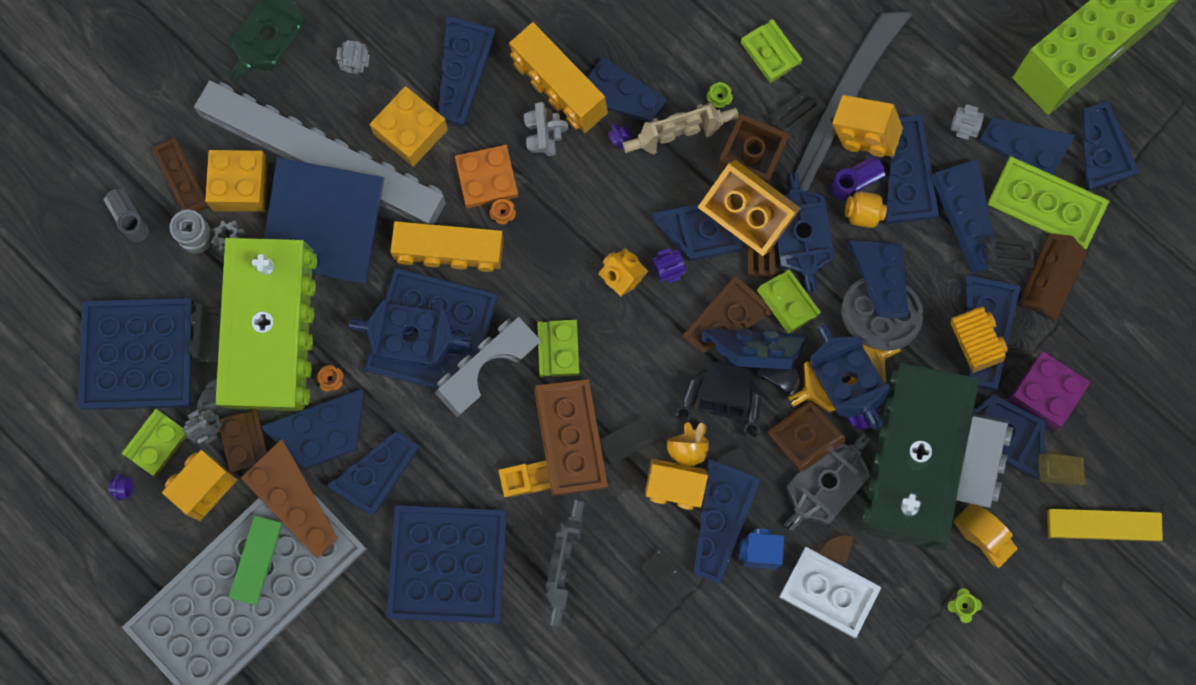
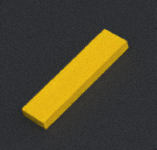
M1067 509L1047 510L1048 538L1163 541L1162 513Z

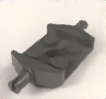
M861 433L853 445L848 446L842 443L803 473L799 472L789 483L785 490L794 508V513L783 524L787 529L793 523L788 531L792 533L800 522L805 519L829 525L870 477L868 468L860 456L862 454L861 451L871 441L867 437L862 443L866 434ZM824 474H831L835 477L836 485L834 488L829 489L822 485L821 477Z
M573 500L571 517L560 524L561 528L556 533V541L546 583L547 597L551 603V608H553L550 626L561 628L563 610L566 608L569 595L568 591L559 589V586L565 587L568 571L563 565L565 559H570L573 547V540L569 538L580 540L583 521L581 518L585 502Z

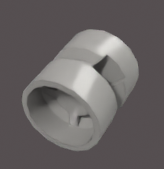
M189 209L182 210L171 219L170 233L188 253H202L211 246V240L214 238L213 231L199 213Z

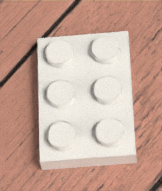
M805 547L779 598L856 638L881 587Z

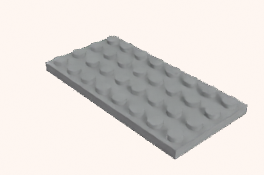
M315 494L316 500L339 538L319 559L258 498L122 627L174 685H227L367 550ZM254 516L283 523L258 606L229 598Z

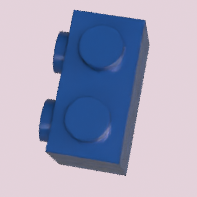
M754 529V532L749 533L745 540L742 539V543L740 542L738 559L743 560V567L776 570L782 565L784 536L771 535L772 530Z

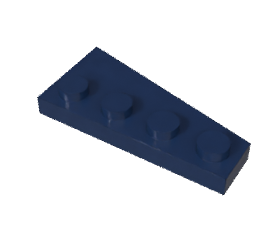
M446 15L439 114L445 118L447 123L465 127L497 32L496 29Z
M978 159L931 175L930 177L972 273L974 274L998 265L999 258Z
M966 275L967 312L982 306L986 313L991 312L996 322V327L993 328L996 336H1002L1007 346L1021 286ZM1004 361L976 373H972L969 366V386L997 392Z
M709 459L694 574L722 584L762 479Z

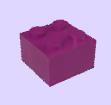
M1043 351L1034 358L1007 402L1045 420V428L1053 433L1063 426L1090 384V381Z

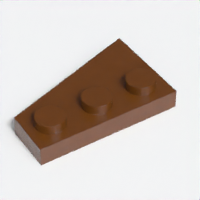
M735 275L681 337L702 355L716 346L714 342L705 343L702 341L703 329L732 331L746 329L773 312L762 298Z

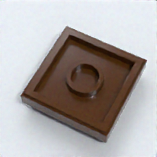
M811 400L767 431L768 437L801 473L846 441L845 436Z

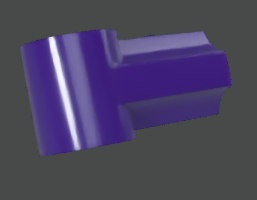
M873 156L850 169H842L834 178L830 191L836 199L847 200L849 196H852L857 191L885 177L884 167L880 160ZM839 181L847 182L850 188L842 187Z

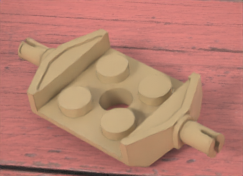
M708 103L704 106L701 104L697 105V110L673 114L665 120L652 119V122L644 124L641 134H638V138L623 142L624 151L627 153L641 148L651 154L657 153V142L662 144L673 141L676 136L683 134L691 136L700 132L702 128L706 138L710 137L723 125V122L738 119V111L734 108L720 112L711 103Z

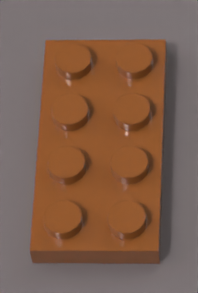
M589 379L536 385L534 393L552 496L606 489L608 484Z

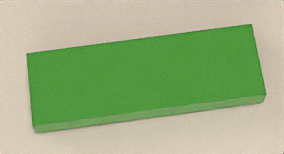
M254 516L229 598L258 606L283 523Z

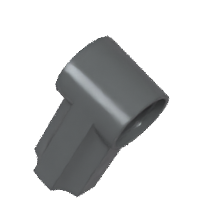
M121 188L108 192L103 200L117 222L118 229L131 242L143 241L149 233V228L126 190ZM137 223L133 230H129L132 224Z

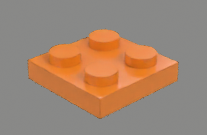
M507 145L455 156L466 208L490 204L498 199L508 200L518 197Z

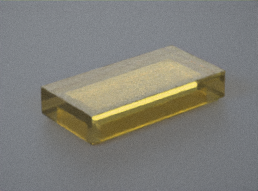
M1048 453L1039 455L1041 483L1071 486L1086 485L1083 457Z

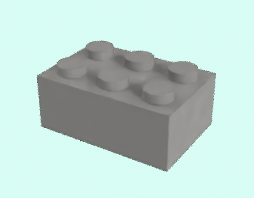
M976 413L973 415L956 500L985 507H991L992 501L998 502L1002 482H997L998 473L1004 474L1008 456L1002 454L1004 445H1010L1013 428L1008 427L1009 420Z

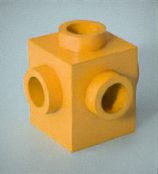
M624 249L617 254L615 252L610 253L604 259L603 264L605 266L598 274L621 297L633 290L647 274L648 270L638 261V258L633 253Z

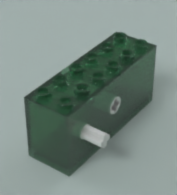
M900 363L899 371L893 370L889 393H894L893 398L887 397L883 419L889 421L888 425L882 424L878 442L879 446H883L882 452L876 451L873 472L878 473L877 479L871 478L867 499L872 500V505L865 506L862 526L867 527L866 535L940 551L945 550L950 536L979 378ZM917 454L922 455V460L917 459Z

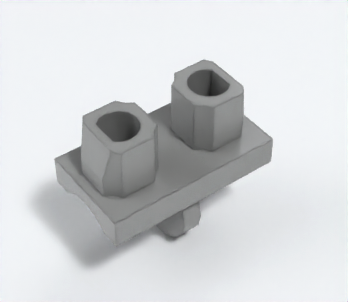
M543 102L535 103V110L524 113L526 127L529 129L537 128L538 133L526 138L527 149L532 153L544 152L548 156L556 155L555 141L562 139L561 133L568 130V123L560 120L559 113L552 114V110L545 108Z

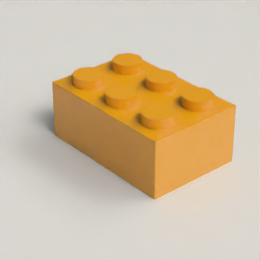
M736 160L728 163L698 206L700 210L762 256L772 249L801 209Z

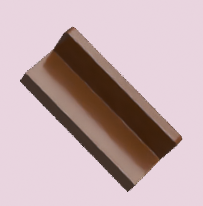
M1049 234L1019 301V304L1024 309L1042 311L1051 321H1057L1087 254V251L1073 236Z

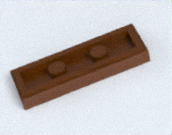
M174 137L151 148L181 210L189 209L199 213L209 208L205 202L206 196L177 138Z

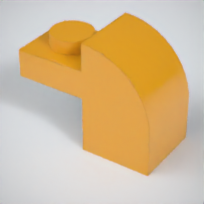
M970 503L953 521L964 538L979 546L990 563L997 568H1000L1017 550V547L1011 540L1013 535L997 517L979 505Z

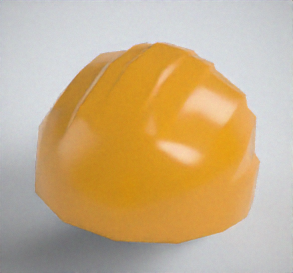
M687 422L684 425L685 434L667 440V450L670 457L682 466L691 467L702 463L709 449V440L704 437L706 425L700 423L697 429L693 430L692 424Z

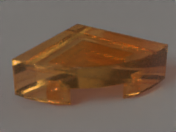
M839 536L833 538L821 548L819 554L832 561L846 564L854 537Z

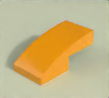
M546 461L529 465L522 464L499 470L505 498L551 489Z

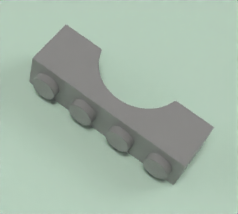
M520 317L513 322L510 319L506 320L497 329L500 334L493 340L490 336L477 347L480 350L473 358L470 355L466 356L457 365L460 368L453 376L447 373L437 383L440 388L435 394L456 417L462 414L481 396L477 378L479 370L484 363L497 358H504L518 363L541 342Z

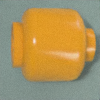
M857 191L853 196H849L845 207V217L849 218L852 225L875 228L879 221H884L887 212V206L883 205L880 195Z

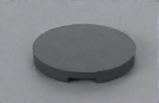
M864 278L851 285L843 299L841 314L847 330L853 337H861L864 345L885 351L903 348L916 338L923 322V307L918 296L909 286L906 285L908 315L906 319L878 317L866 290L868 286Z

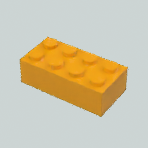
M534 22L509 42L512 51L510 56L515 61L513 63L515 68L522 75L527 73L531 77L533 87L539 93L544 91L550 99L548 101L551 106L558 112L562 110L568 116L566 120L573 129L577 130L579 128L585 134L608 114L605 96Z

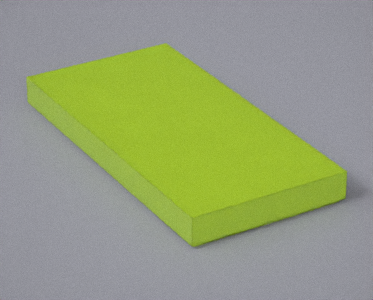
M1010 156L987 205L1048 234L1073 236L1086 250L1109 200Z

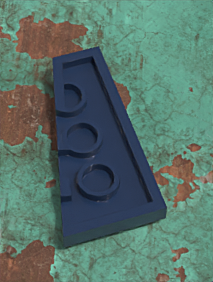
M922 115L899 117L903 131L894 157L890 156L886 197L887 212L884 224L937 219L939 213L934 184L930 177L932 172Z

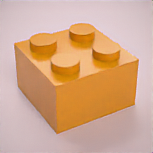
M406 86L370 123L374 136L411 167H414L448 130L445 118Z
M842 95L832 123L845 149L851 152L866 151L877 157H884V155L894 157L903 131V126L894 104Z
M209 150L205 202L212 211L266 212L269 161L264 152Z
M202 450L198 453H193L184 464L186 467L179 474H174L168 479L165 484L166 488L162 492L186 515L198 521H201L238 480L216 459Z

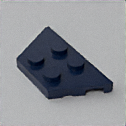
M700 204L653 213V221L689 262L738 252L743 247V241L698 208Z
M703 329L701 337L705 343L714 342L716 344L715 351L727 357L735 366L777 369L792 368L794 360L799 356L800 348L804 347L806 338L805 335L783 334L771 330L751 332L747 329H738L737 331Z
M363 389L263 425L262 428L275 442L278 443L283 439L293 459L305 470L358 450L359 428L361 427V412L365 393Z
M994 395L983 402L981 406L967 413L965 417L947 427L946 434L967 444L972 418L975 413L1009 420L1008 427H1012L1013 432L1010 445H1004L1002 454L1008 455L1006 464L1042 483L1045 480V420Z

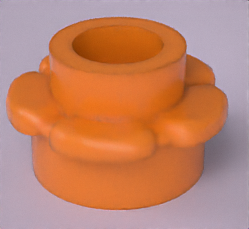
M507 199L494 201L489 211L490 217L501 225L507 224L509 220L512 221L516 216L514 204ZM505 210V213L501 214L500 211Z
M327 365L318 372L316 380L323 391H336L342 386L344 375L339 368ZM329 376L333 377L332 381H328Z

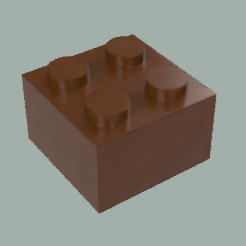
M740 113L719 159L717 171L723 172L728 163L736 160L769 184L790 134Z

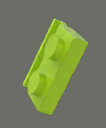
M773 19L766 25L760 26L741 38L740 43L770 83L802 63L803 59Z
M790 269L757 289V292L788 334L811 319L816 318L821 313Z
M577 320L537 322L538 338L541 340L538 343L540 377L579 375Z
M155 409L122 454L152 476L157 477L186 439L187 434L184 428Z

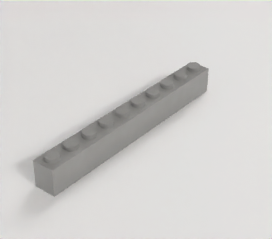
M209 80L196 102L194 108L200 117L285 159L385 177L380 206L414 223L434 225L446 204L442 191L433 185L426 187L418 183L419 180L408 173H405L403 176L395 172L396 169L386 162L379 164L373 161L369 154L361 150L355 152L339 139L332 141L326 138V135L319 129L312 127L310 130L302 126V122L292 116L285 118L279 115L280 112L274 107L267 104L263 107L257 104L253 97L245 93L239 95L233 92V88L223 82L216 84Z

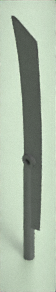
M910 11L881 12L859 47L825 109L795 172L798 173L800 189L803 188V191H808L836 135V130L832 123L842 95L856 97L884 50L912 16Z

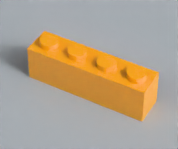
M394 221L391 255L394 260H397V263L403 265L423 262L428 267H440V264H445L459 270L467 269L468 266L478 267V270L483 272H493L494 269L501 268L504 238L502 231Z

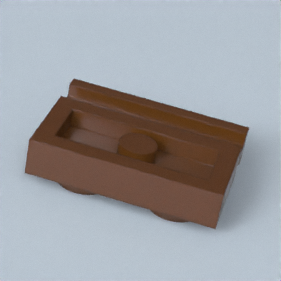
M255 409L248 413L219 419L222 427L219 429L230 473L234 474L251 469L268 452L259 411Z

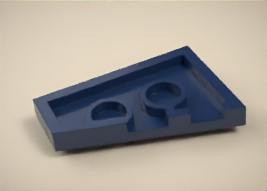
M604 57L588 76L593 85L605 96L607 109L620 112L622 115L652 122V119H655L667 104L666 98Z
M1109 101L1083 109L1081 119L1086 190L1091 191L1136 176L1139 173Z
M992 118L978 143L1007 159L1010 156L1053 175L1075 135Z
M849 240L847 247L850 254H853L857 261L856 267L859 274H862L868 286L866 290L878 317L906 319L908 315V302L902 244Z
M395 431L357 464H353L343 475L329 483L327 487L374 517L418 452L420 446Z

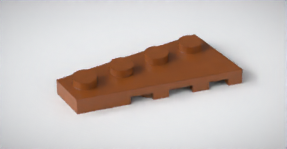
M283 439L241 477L316 558L319 559L339 540Z

